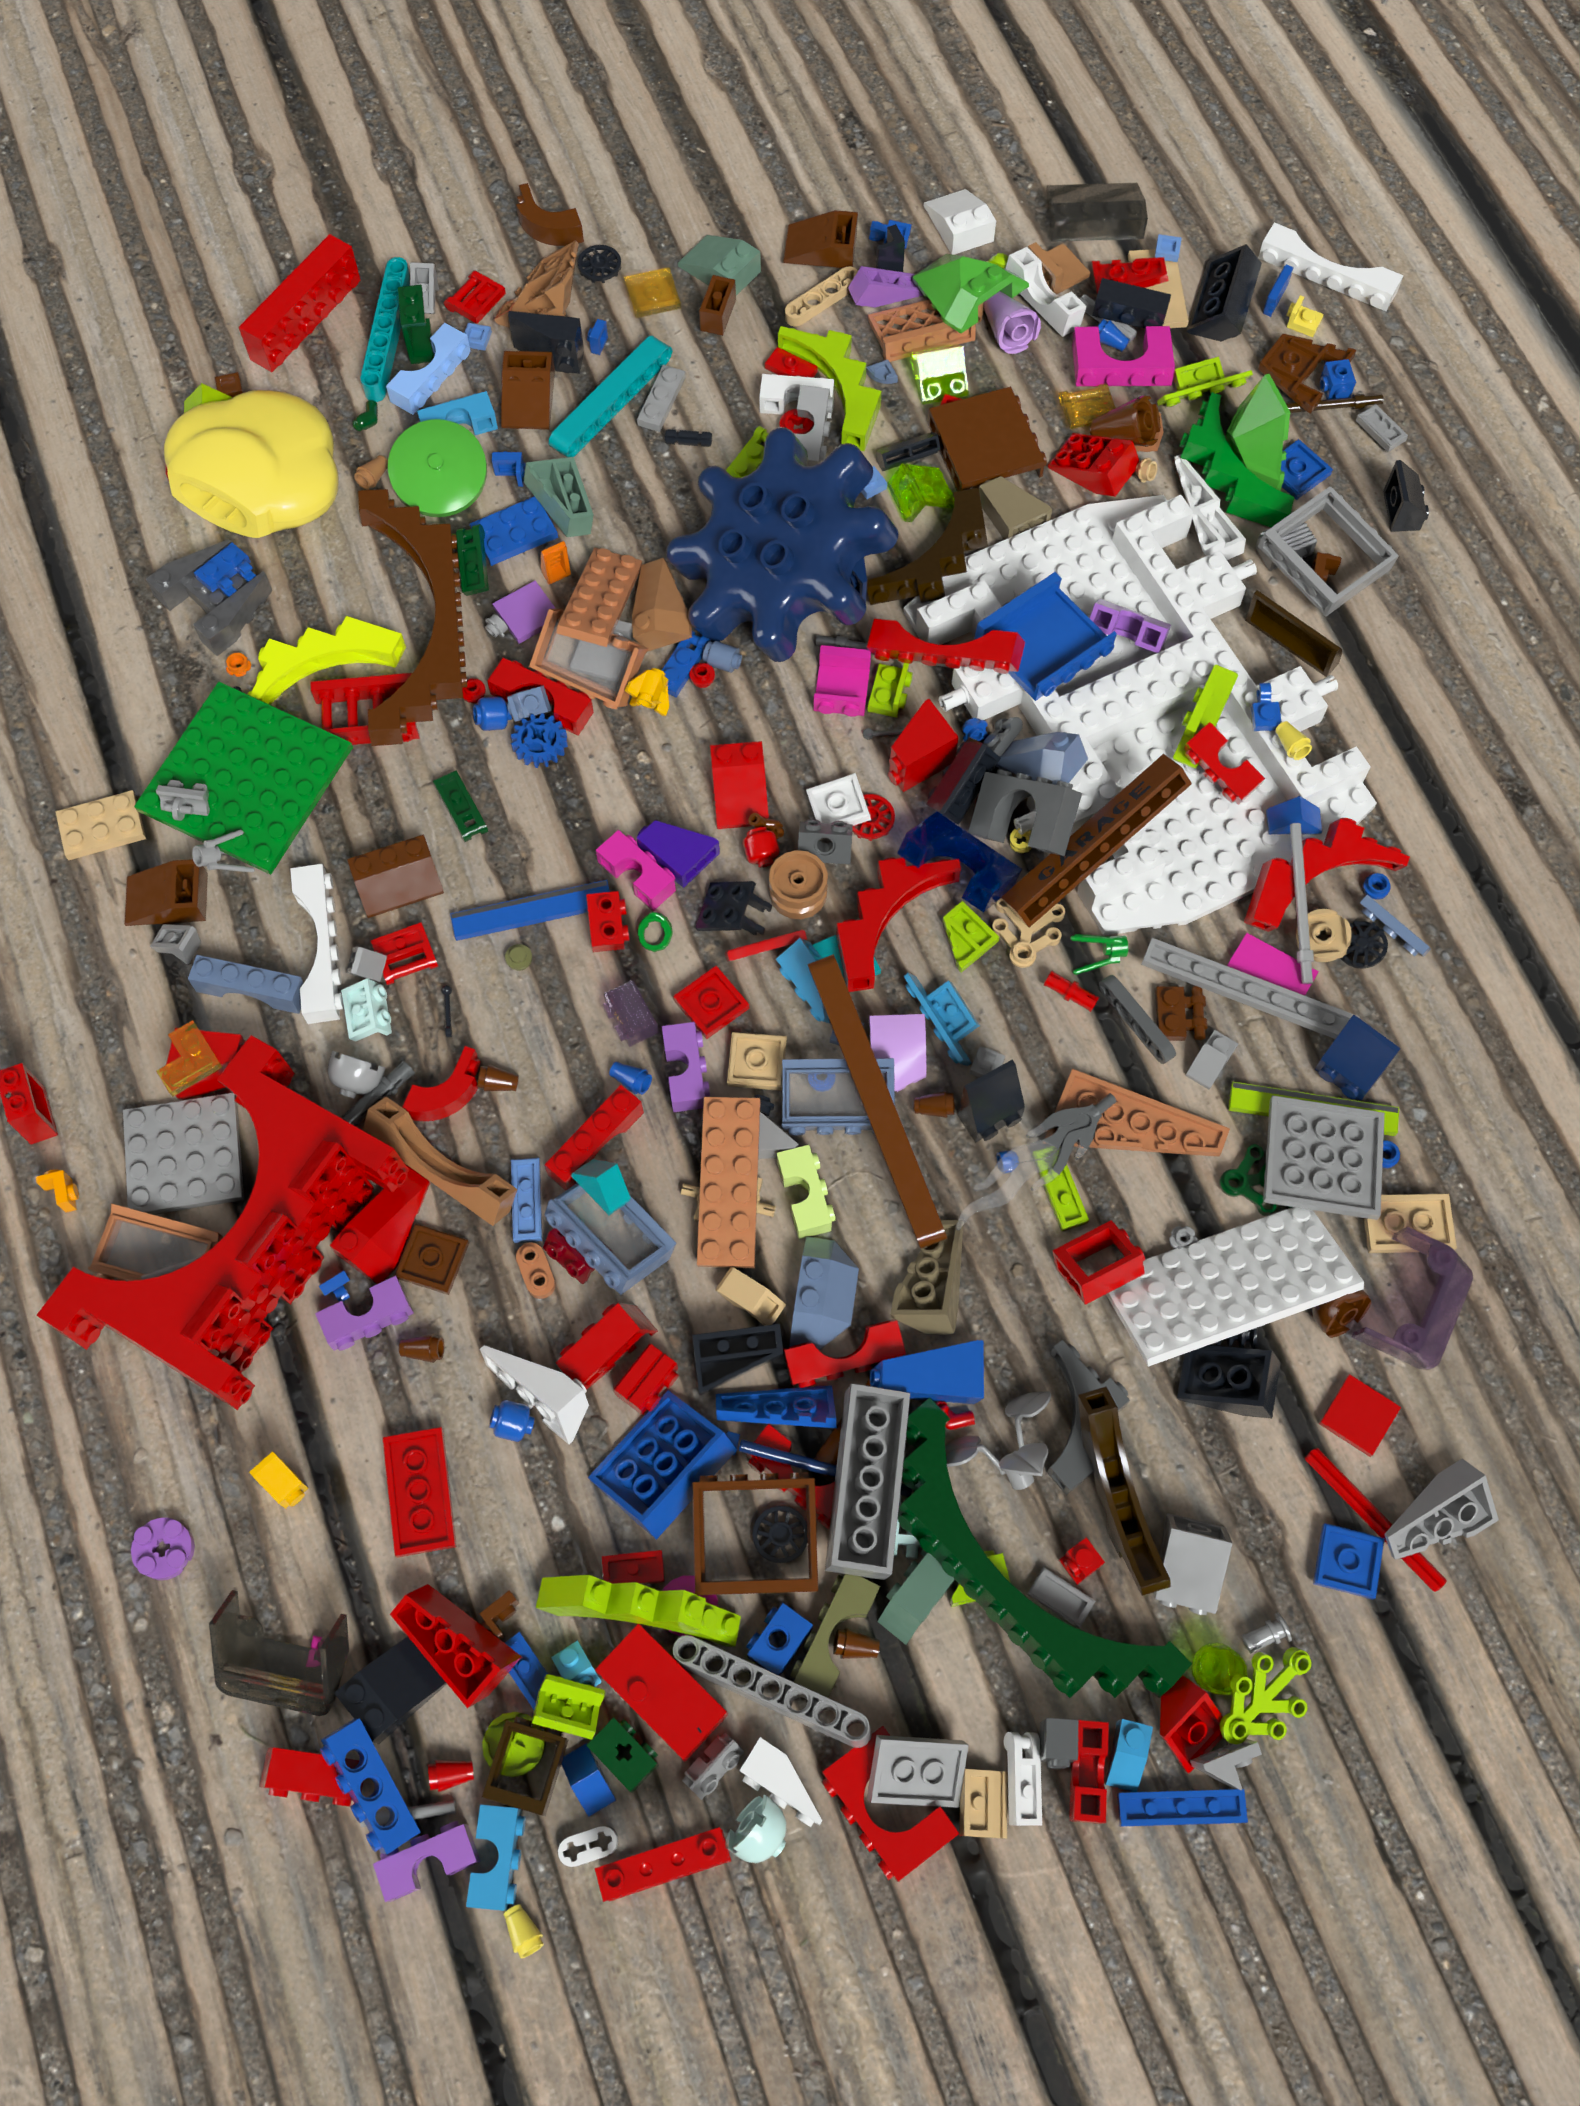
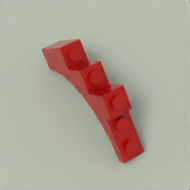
M1340 818L1331 823L1324 844L1316 838H1306L1302 841L1305 885L1324 871L1341 866L1371 865L1397 871L1407 866L1410 856L1401 853L1402 851L1399 848L1392 846L1384 847L1377 844L1378 841L1373 838L1362 837L1364 827L1356 825L1357 822L1350 818ZM1274 858L1263 863L1244 923L1267 932L1279 927L1286 908L1295 897L1292 859L1290 865L1287 860L1282 858Z
M890 857L878 861L877 876L880 889L868 888L864 891H859L857 894V909L860 920L848 919L837 923L836 936L845 983L849 992L874 989V953L887 924L904 905L920 894L939 886L959 882L961 871L959 859H942L938 862L926 864L915 863L912 866H906L904 857Z

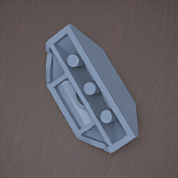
M806 1237L789 1347L811 1341L820 1351L825 1345L851 1326L859 1268L834 1240Z

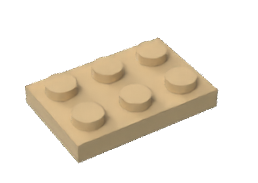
M133 790L55 811L64 854L68 861L146 839L140 812L134 807L137 803V798Z
M1449 1194L1381 1195V1215L1378 1220L1364 1218L1368 1253L1454 1252L1457 1249Z

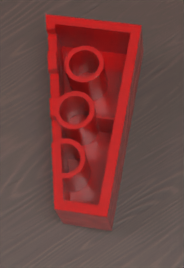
M429 1584L406 1594L390 1613L391 1617L467 1708L489 1696L522 1658L521 1655Z

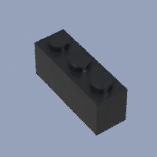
M1102 278L1092 316L1145 329L1146 326H1163L1171 294Z

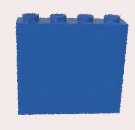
M1056 572L978 622L974 637L975 639L980 638L992 630L1019 633L1025 641L1018 672L1009 671L1008 674L1035 701L1042 696L1047 697L1052 694L1061 683L1071 681L1080 670L1090 668L1099 657L1109 655L1114 649V642L1117 636L1115 631L1107 636L1059 588L1062 578Z

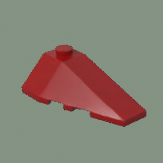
M407 1166L409 1172L405 1182L397 1187L394 1193L384 1188L343 1228L329 1245L338 1257L375 1284L386 1281L399 1265L405 1242L409 1239L412 1224L416 1214L420 1211L430 1185L427 1179L409 1166Z

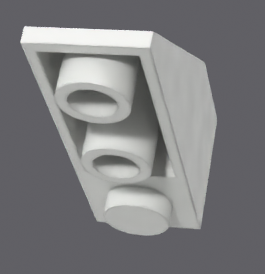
M760 1737L740 1769V1772L745 1775L742 1781L756 1791L760 1787L771 1793L769 1798L781 1808L785 1809L788 1804L798 1812L795 1817L809 1827L814 1822L820 1826L822 1819L787 1755Z

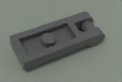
M1019 717L998 719L995 723V731L984 740V744L1001 757L1022 730V720Z

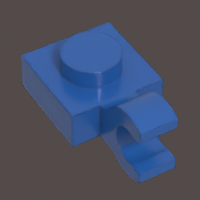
M889 220L888 225L878 221H872L869 239L872 241L884 239V244L887 243V227L896 224L905 240L906 249L912 224Z
M1260 683V690L1256 691L1258 703H1253L1251 706L1253 731H1275L1277 726L1282 723L1279 702H1271V684Z

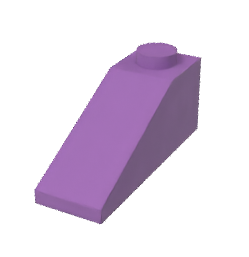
M864 266L860 267L848 287L856 305L874 308L923 296V293L913 281L915 274Z

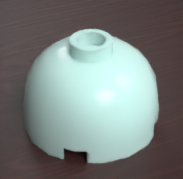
M763 1795V1798L758 1796L739 1814L736 1821L741 1823L736 1832L730 1829L725 1842L726 1849L746 1862L759 1863L769 1859L771 1856L777 1857L786 1844L784 1840L786 1834L785 1816L780 1807L768 1796Z

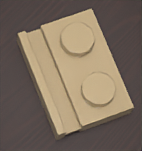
M965 1769L960 1796L959 1836L1007 1838L1006 1771Z

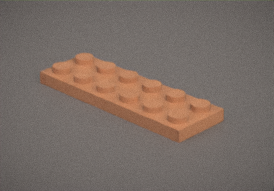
M594 547L558 623L556 634L607 647L639 575L642 560L635 559L630 555L613 553L608 549Z
M704 1097L697 1248L698 1267L755 1268L760 1098Z

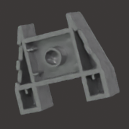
M229 539L169 562L146 578L154 597L169 611L190 597L207 613L193 625L201 642L216 656L237 642L241 636L240 631L246 623L249 624L257 607L260 604L263 605L272 592L264 571L249 582L240 574H235L230 580L234 583L232 587L237 591L230 597H227L219 588L212 593L196 579L194 572L232 543Z

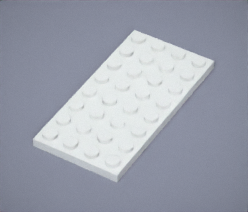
M1292 1207L1199 1240L1197 1243L1181 1249L1176 1248L1145 1259L1143 1261L1144 1275L1107 1293L1106 1296L1149 1367L1335 1300L1346 1294L1364 1289V1281L1315 1212L1310 1209Z

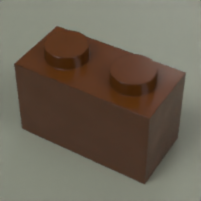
M712 275L699 310L701 331L724 335L736 302V282L734 279Z

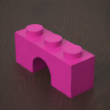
M618 830L596 849L598 863L615 878H618L627 870H636L641 873V876L633 882L634 893L652 911L656 910L676 891L673 873L666 867L661 868L654 856L648 851L643 852L630 835L625 836Z

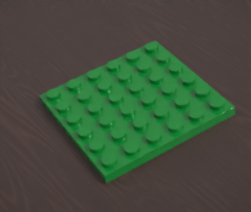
M218 681L134 807L138 812L203 843L206 840H213L226 834L243 830L244 833L215 846H218L221 852L271 875L353 749L351 742ZM170 780L180 781L184 784L185 789H192L196 783L205 784L209 792L208 804L210 812L208 816L185 814L182 821L174 820L172 812L161 810L160 797L156 793L158 785L167 786Z

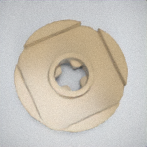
M1317 909L1308 913L1310 950H1313L1314 961L1330 962L1345 956L1351 943V927L1345 917L1343 919L1342 916L1337 915V912L1331 909ZM1297 927V928H1296V943H1297V946H1298V948H1299L1298 927ZM1322 930L1326 931V934L1331 935L1325 941L1316 936L1320 935Z

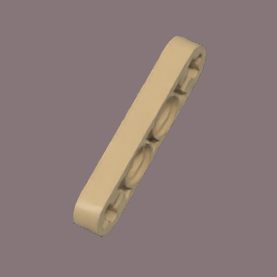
M851 266L842 268L790 302L785 308V321L787 324L794 327L803 325L850 294L848 287L852 282V278L854 279L858 269ZM828 288H835L837 289V292L831 294L826 292L825 290ZM815 299L818 300L820 303L817 305H810L808 304V301Z

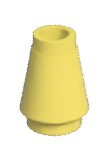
M1288 721L1282 722L1277 726L1275 732L1278 734L1288 757L1300 760L1310 753L1312 746L1308 737Z
M521 1904L511 1907L503 1914L506 1919L514 1953L518 1952L521 1959L532 1955L544 1945L541 1940L543 1937L542 1933L525 1910H523Z

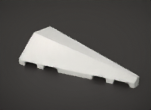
M1181 454L1175 456L1174 462L1187 503L1194 512L1192 519L1204 555L1208 556L1220 550L1226 560H1229L1244 553L1246 538L1220 509V499L1186 459L1180 458Z

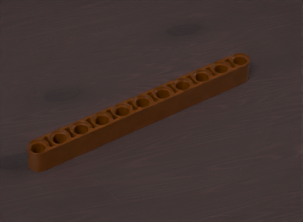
M834 954L807 964L920 1249L947 1239Z

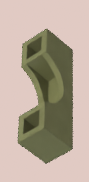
M845 1574L843 1577L838 1575L831 1589V1592L835 1593L832 1603L830 1605L825 1602L818 1616V1620L822 1621V1624L817 1633L811 1631L804 1646L809 1651L804 1661L797 1660L790 1675L795 1678L794 1683L829 1698L840 1675V1671L832 1662L829 1654L828 1643L834 1629L842 1622L851 1618L867 1617L879 1592V1585L861 1576Z

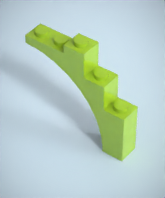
M781 326L778 332V347L818 366V370L827 379H834V388L841 399L845 414L841 444L850 443L857 446L860 451L865 452L881 407L882 391L871 387H864L867 363L849 359L852 335L829 330L827 336L824 337Z
M591 1575L543 1577L536 1603L537 1609L556 1616L593 1617L643 1624L688 1634L726 1647L736 1646L741 1619L740 1615L705 1602L706 1598L686 1590L657 1591L637 1582L612 1584Z

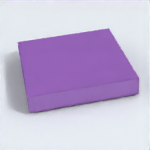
M536 581L492 603L493 609L506 623L508 630L518 644L540 633L548 610L556 609Z

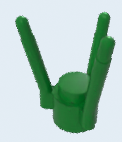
M1075 934L1070 938L1072 941L1103 943V954L1109 955L1107 959L1075 969L1073 971L1074 975L1108 964L1120 963V957H1127L1128 940L1125 935L1097 936Z

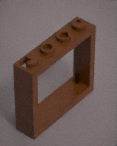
M808 1472L790 1473V1479H778V1473L760 1474V1480H748V1474L730 1475V1481H718V1475L700 1476V1482H693L696 1595L817 1592L819 1590L815 1478H809ZM806 1488L809 1578L706 1581L704 1491Z

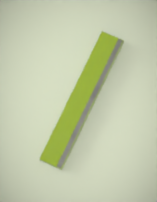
M1232 1082L1228 1111L1269 1117L1270 1099L1272 1096L1383 1112L1385 1113L1384 1135L1396 1136L1398 1133L1399 1107Z

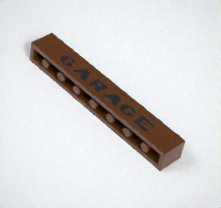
M1162 754L1070 836L1065 856L1050 853L1001 897L1013 914L1030 928L1192 784L1183 768L1168 756Z

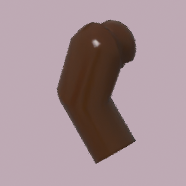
M757 813L750 815L748 821L754 828L766 827L767 830L775 833L776 839L784 835L783 824L779 820L763 818Z

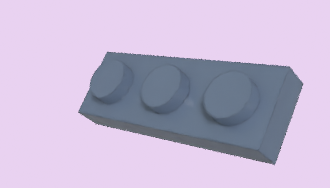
M1366 895L1360 902L1365 907L1361 912L1373 922L1378 918L1384 923L1385 926L1382 929L1393 939L1397 936L1406 942L1403 947L1413 956L1419 953L1424 957L1431 950L1425 942L1369 895Z

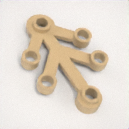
M1003 895L997 898L996 909L1000 913H1006L1021 932L1020 941L1008 929L1009 925L1005 919H996L993 922L992 930L999 937H1002L1011 948L1009 957L1015 966L1020 968L1030 967L1036 960L1037 952L1048 945L1055 946L1059 944L1062 936L1058 928L1051 927L1044 936L1030 943L1032 934L1052 921H1062L1065 915V908L1061 904H1056L1029 928L1013 914L1008 906L1003 907L1000 905V902L1003 901L1001 898ZM1058 910L1061 912V915L1056 916L1052 911ZM1002 925L1005 929L998 930L995 926ZM1055 934L1058 938L1051 939L1048 935ZM1024 953L1027 955V958H1020L1018 954Z

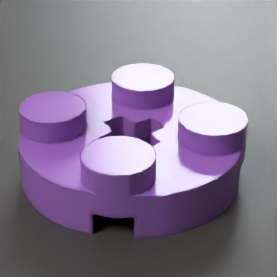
M171 1518L151 1520L135 1531L131 1546V1557L134 1566L141 1574L155 1580L172 1579L184 1570L183 1568L187 1565L188 1561H191L195 1549L194 1539L191 1532L177 1520ZM162 1541L165 1544H170V1549L165 1551V1556L161 1557L160 1553L156 1552V1547Z

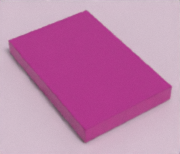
M1248 933L1244 936L1227 965L1304 996L1312 985L1302 984L1300 963H1297V959ZM1312 968V977L1314 981L1319 971Z

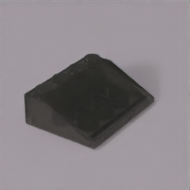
M1138 183L1047 185L1046 192L1052 242L1144 239L1148 215L1146 200Z

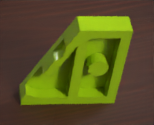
M963 901L943 917L942 922L958 970L961 973L999 942L1000 937Z

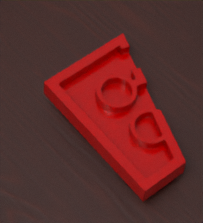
M1164 257L1140 258L1130 263L1112 260L1111 264H1100V261H1092L1097 294L1102 278L1143 288L1169 281Z

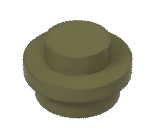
M516 944L506 951L505 960L511 969L521 971L531 964L532 953L527 946Z

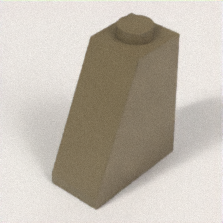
M1001 476L993 480H987L979 486L982 508L1004 540L1051 519L1052 508L1048 504Z

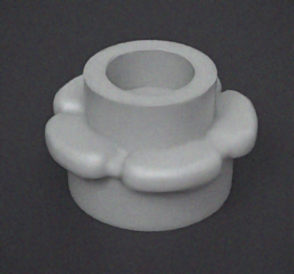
M493 614L490 618L485 619L487 624L485 629L493 637L496 638L498 635L500 637L505 636L504 633L508 626L499 616Z
M1188 1226L1175 1227L1171 1231L1172 1235L1169 1237V1242L1173 1249H1181L1198 1241L1197 1237H1195V1231ZM1181 1237H1185L1186 1241H1182Z

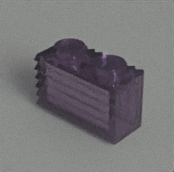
M633 980L604 993L605 1003L602 1004V1007L608 1019L614 1018L617 1024L614 1029L620 1041L625 1040L628 1046L631 1047L659 1033L657 1023Z

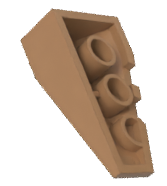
M661 558L643 564L641 566L632 613L633 638L640 645L649 648L647 652L692 638V626L688 619L689 611L685 607L683 597L676 587L675 579L666 560Z

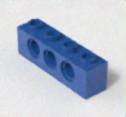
M360 1718L351 1720L321 1739L324 1746L320 1749L321 1754L329 1766L334 1764L339 1774L335 1777L336 1782L344 1795L349 1793L354 1804L350 1806L357 1821L359 1823L364 1821L369 1830L366 1838L374 1852L379 1850L381 1854L387 1855L420 1833ZM353 1749L358 1752L360 1759L358 1765L350 1769L345 1763V1756ZM366 1778H370L375 1786L373 1793L369 1797H364L360 1791L361 1783ZM384 1806L389 1810L390 1817L385 1825L380 1826L376 1822L375 1816L378 1809Z

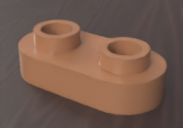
M536 1243L522 1245L516 1253V1261L527 1290L531 1296L537 1299L547 1298L554 1292L556 1284L542 1247ZM528 1253L535 1254L532 1260H526L525 1257ZM538 1278L545 1279L544 1284L541 1286L535 1285V1281Z

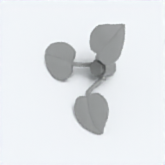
M1051 1392L1023 1394L1010 1401L1006 1406V1415L1008 1417H1015L1019 1445L1018 1451L1006 1455L999 1462L983 1444H980L981 1440L978 1436H963L945 1445L947 1467L965 1464L972 1460L978 1452H983L999 1469L1001 1475H1007L1014 1490H1022L1029 1487L1034 1482L1033 1475L1042 1476L1044 1463L1048 1456V1448L1044 1443L1024 1445L1021 1420L1023 1417H1033L1040 1413L1049 1403Z

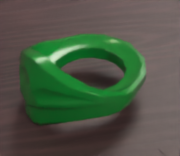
M659 912L649 913L639 923L638 937L640 944L646 950L652 952L664 950L669 945L673 935L672 924L667 917ZM651 922H660L665 933L664 940L658 945H650L645 940V929Z

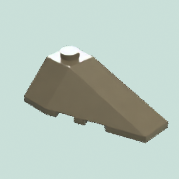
M941 1220L947 1239L922 1248L916 1260L910 1263L907 1268L908 1274L904 1281L898 1284L894 1292L890 1314L893 1319L925 1334L955 1333L960 1288L963 1238L962 1220Z

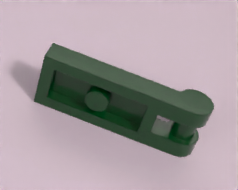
M479 524L472 526V529L469 530L465 528L457 530L456 538L462 593L469 596L489 591L484 547L485 531L483 526Z
M457 770L433 781L464 842L472 840L471 837L478 833L482 835L489 832ZM473 819L475 824L466 827L465 822Z

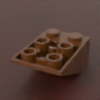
M834 210L789 224L783 263L836 268L853 267L858 212Z
M504 351L501 428L550 430L555 378L552 352Z
M193 859L173 860L128 876L124 925L136 926L206 921L208 873L204 866H196Z

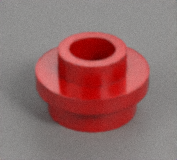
M698 663L690 670V680L699 688L710 686L715 679V671L707 663Z
M468 679L467 687L463 688V699L475 704L480 698H484L486 688L481 680Z

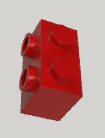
M619 891L586 894L593 953L625 949L624 941H629L628 925H622L621 915H627L625 899H619Z

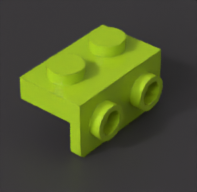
M546 1674L538 1691L532 1723L592 1740L596 1732L599 1709L604 1699L605 1690L592 1685L567 1680L560 1676Z

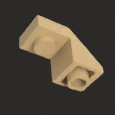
M730 1267L715 1289L732 1305L746 1310L764 1326L773 1325L786 1306L769 1289L734 1267Z

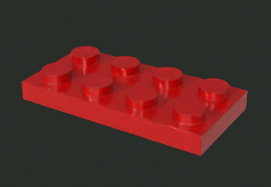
M439 1427L383 1437L395 1557L457 1547L443 1428Z

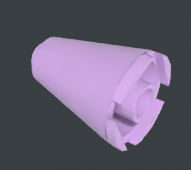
M1000 291L983 303L999 347L1006 353L1017 354L1028 348L1027 344L1032 339L1035 341L1041 329V320L1036 312Z

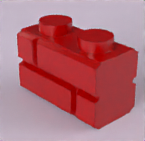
M649 1343L613 1391L618 1398L641 1415L646 1410L651 1412L661 1399L658 1395L665 1386L670 1388L679 1376L676 1373L678 1365L674 1360Z

